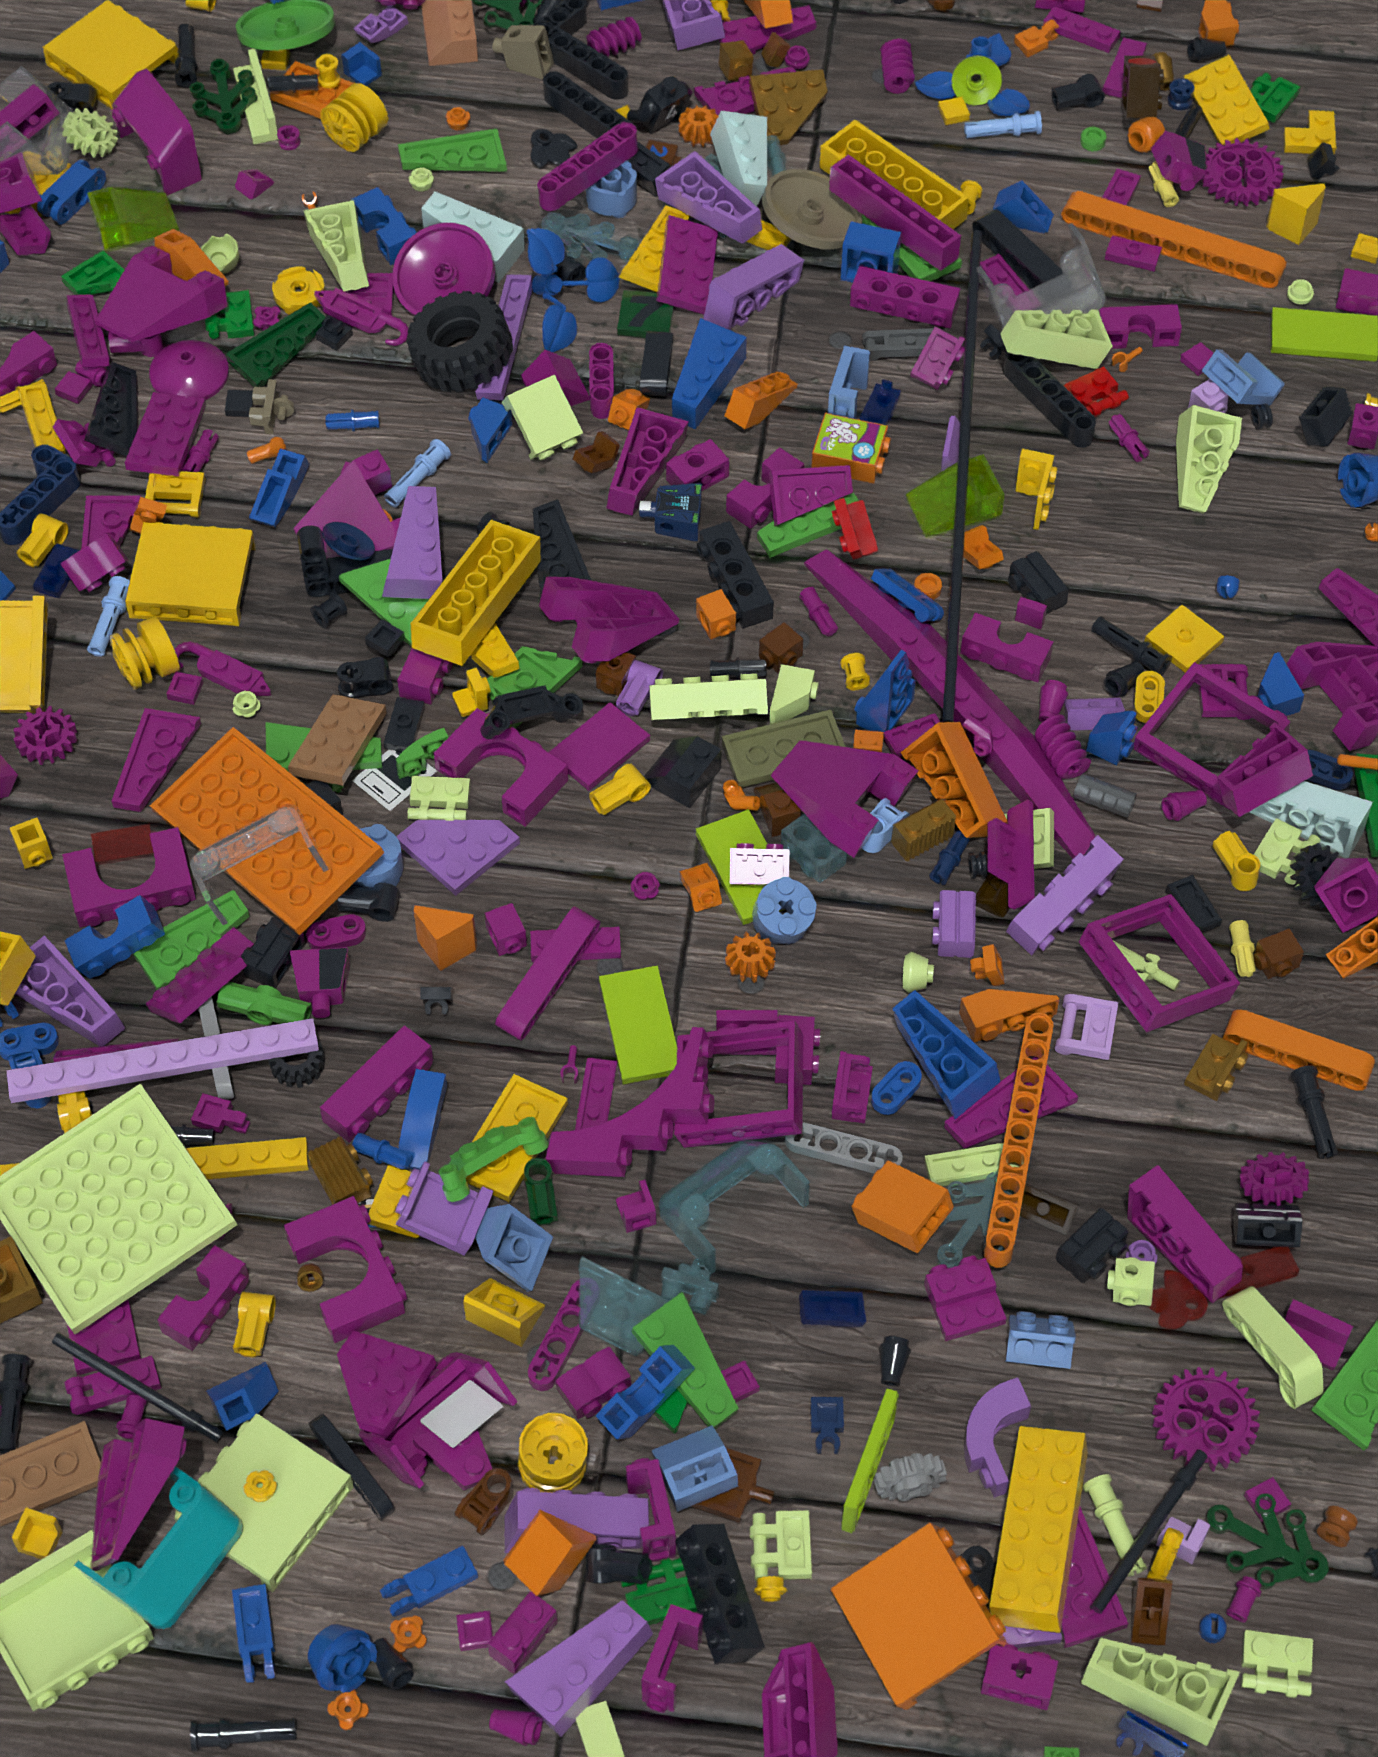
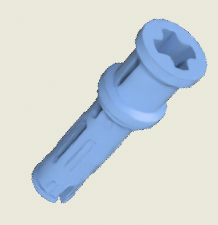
M1035 111L1034 114L1028 115L1014 113L1010 118L964 122L965 138L1011 133L1015 136H1020L1021 133L1029 132L1041 134L1042 121L1040 111Z
M433 439L430 447L423 454H419L415 458L413 467L384 495L385 501L390 506L397 508L406 498L408 486H418L426 476L433 475L437 471L436 467L443 460H448L451 457L449 448L442 441Z
M112 577L109 581L110 589L108 594L102 599L103 611L90 644L87 647L88 652L94 656L101 657L105 655V650L117 619L127 608L125 600L130 580L124 577Z

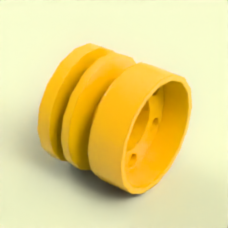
M354 83L339 95V98L334 99L325 106L320 114L326 133L338 146L349 152L359 150L363 144L370 140V137L375 136L386 127L389 120L387 110L377 94L361 83Z
M155 616L137 623L139 636L137 638L128 628L123 629L124 640L119 633L111 634L109 638L115 662L121 674L135 690L142 687L141 677L147 684L152 682L151 668H154L162 678L178 671L180 668L173 645L161 622Z
M546 1413L535 1417L525 1426L519 1440L518 1469L523 1482L529 1488H537L541 1492L554 1493L558 1490L572 1491L581 1483L586 1472L588 1440L584 1429L575 1419L562 1413ZM551 1456L557 1457L554 1464L548 1463Z

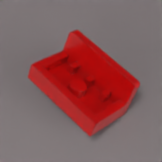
M844 498L834 501L836 510L831 512L836 527H842L844 535L840 536L839 539L843 551H849L853 560L877 553L878 546L864 501L859 500L847 504Z

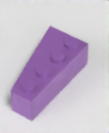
M1097 835L1090 842L1084 855L1079 853L1072 860V863L1063 872L1065 876L1062 877L1058 874L1045 888V894L1039 893L1011 921L1006 932L1031 956L1038 949L1045 951L1056 939L1053 937L1054 934L1059 930L1064 933L1074 923L1073 917L1078 912L1083 915L1094 904L1092 899L1097 894L1102 897L1113 886L1111 879L1124 859Z

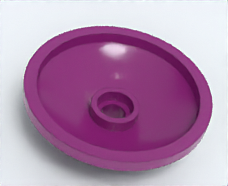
M198 340L179 341L165 347L153 358L149 368V378L155 392L205 398V400L216 395L225 386L229 376V366L223 352L210 343Z

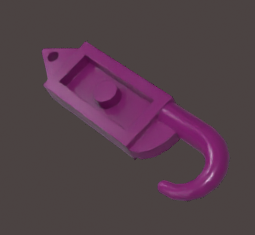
M335 288L334 291L314 292V296L323 307V313L331 315L369 334L380 332L386 325H389L399 330L401 334L395 340L386 339V344L398 346L406 341L408 335L406 323L383 312L381 308L338 288Z
M191 641L181 643L174 649L180 668H183V664L179 661V656L184 652H192L200 656L197 661V668L202 677L237 694L242 691H250L255 696L271 695V691L264 681L263 672L218 650L213 651Z

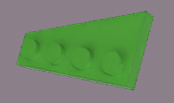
M497 129L398 144V152L403 170L425 168L428 170L507 172V164Z
M854 492L842 497L847 504L859 501ZM834 501L775 527L774 521L759 530L757 532V539L770 558L842 529L841 526L836 527L831 511L836 510Z

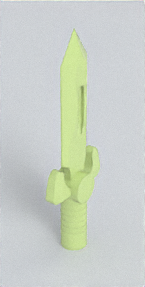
M1113 940L1135 971L1143 972L1138 973V975L1144 982L1147 979H1155L1174 991L1177 989L1180 980L1158 968L1159 956L1148 953L1145 958L1149 962H1145L1144 957Z

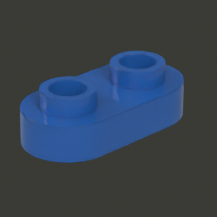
M37 1023L7 1029L0 1033V1056L8 1060L7 1057L9 1056L15 1058L32 1052V1048L37 1047L40 1056L49 1054L57 1048L59 1043L56 1029L48 1023ZM46 1034L43 1038H37L38 1035ZM11 1040H16L12 1044H7V1042Z
M908 1061L896 1064L874 1087L871 1097L873 1108L885 1115L897 1112L920 1087L922 1078L920 1068ZM907 1078L911 1082L903 1083L901 1079ZM883 1099H889V1100H891L892 1102H891V1103H883L881 1100H883Z

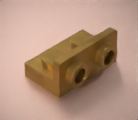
M1212 1034L1186 1077L1184 1085L1218 1101L1222 1092L1228 1094L1236 1078L1232 1076L1235 1070L1241 1071L1249 1057V1054L1245 1053L1248 1042L1242 1039L1237 1046Z

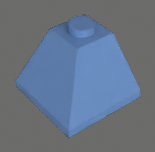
M507 1204L486 1209L475 1238L482 1257L486 1262L527 1292H530L534 1287L553 1236L512 1205Z

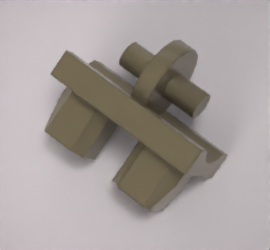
M269 379L267 387H254L253 405H264V408L250 407V425L264 426L265 434H273L276 415L279 420H284L285 417H289L294 413L295 405L288 399L289 397L287 395L279 397V394L276 392L277 380Z

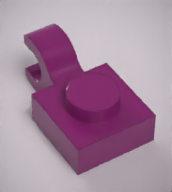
M203 1093L190 1119L194 1126L208 1129L214 1128V1131L219 1133L222 1132L224 1125L236 1132L246 1134L250 1125V1121L246 1120V1113L232 1110L231 1101Z

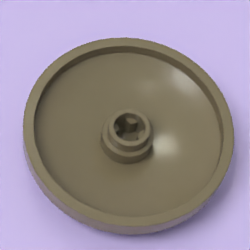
M804 169L781 171L768 181L763 192V208L769 220L783 234L806 246L818 249L843 247V241L850 222L862 224V214L829 190L830 178L814 171Z

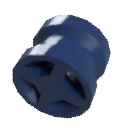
M1184 78L1173 80L1169 87L1168 105L1178 111L1187 110L1192 105V96L1195 90L1194 84Z

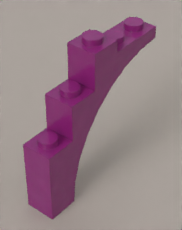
M692 1027L686 1048L675 1068L661 1086L642 1103L623 1115L597 1126L575 1131L551 1132L545 1160L551 1165L554 1174L625 1177L627 1165L629 1166L632 1162V1149L666 1151L668 1139H671L673 1136V1123L707 1125L709 1113L713 1112L715 1105L714 1096L706 1086L708 1081L707 1063L708 1058L713 1056L714 1045L704 1027Z

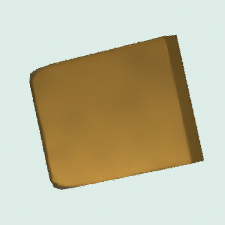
M772 32L761 54L769 66L780 67L790 45L775 32Z

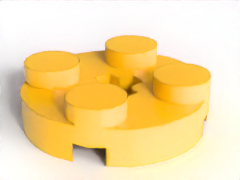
M298 266L288 268L278 275V280L275 283L273 282L272 285L273 297L276 304L283 308L286 314L290 315L310 302L316 308L322 306L314 296L315 291H325L324 280L317 271L313 270L314 273L306 271V267ZM300 287L303 291L296 292L295 288Z

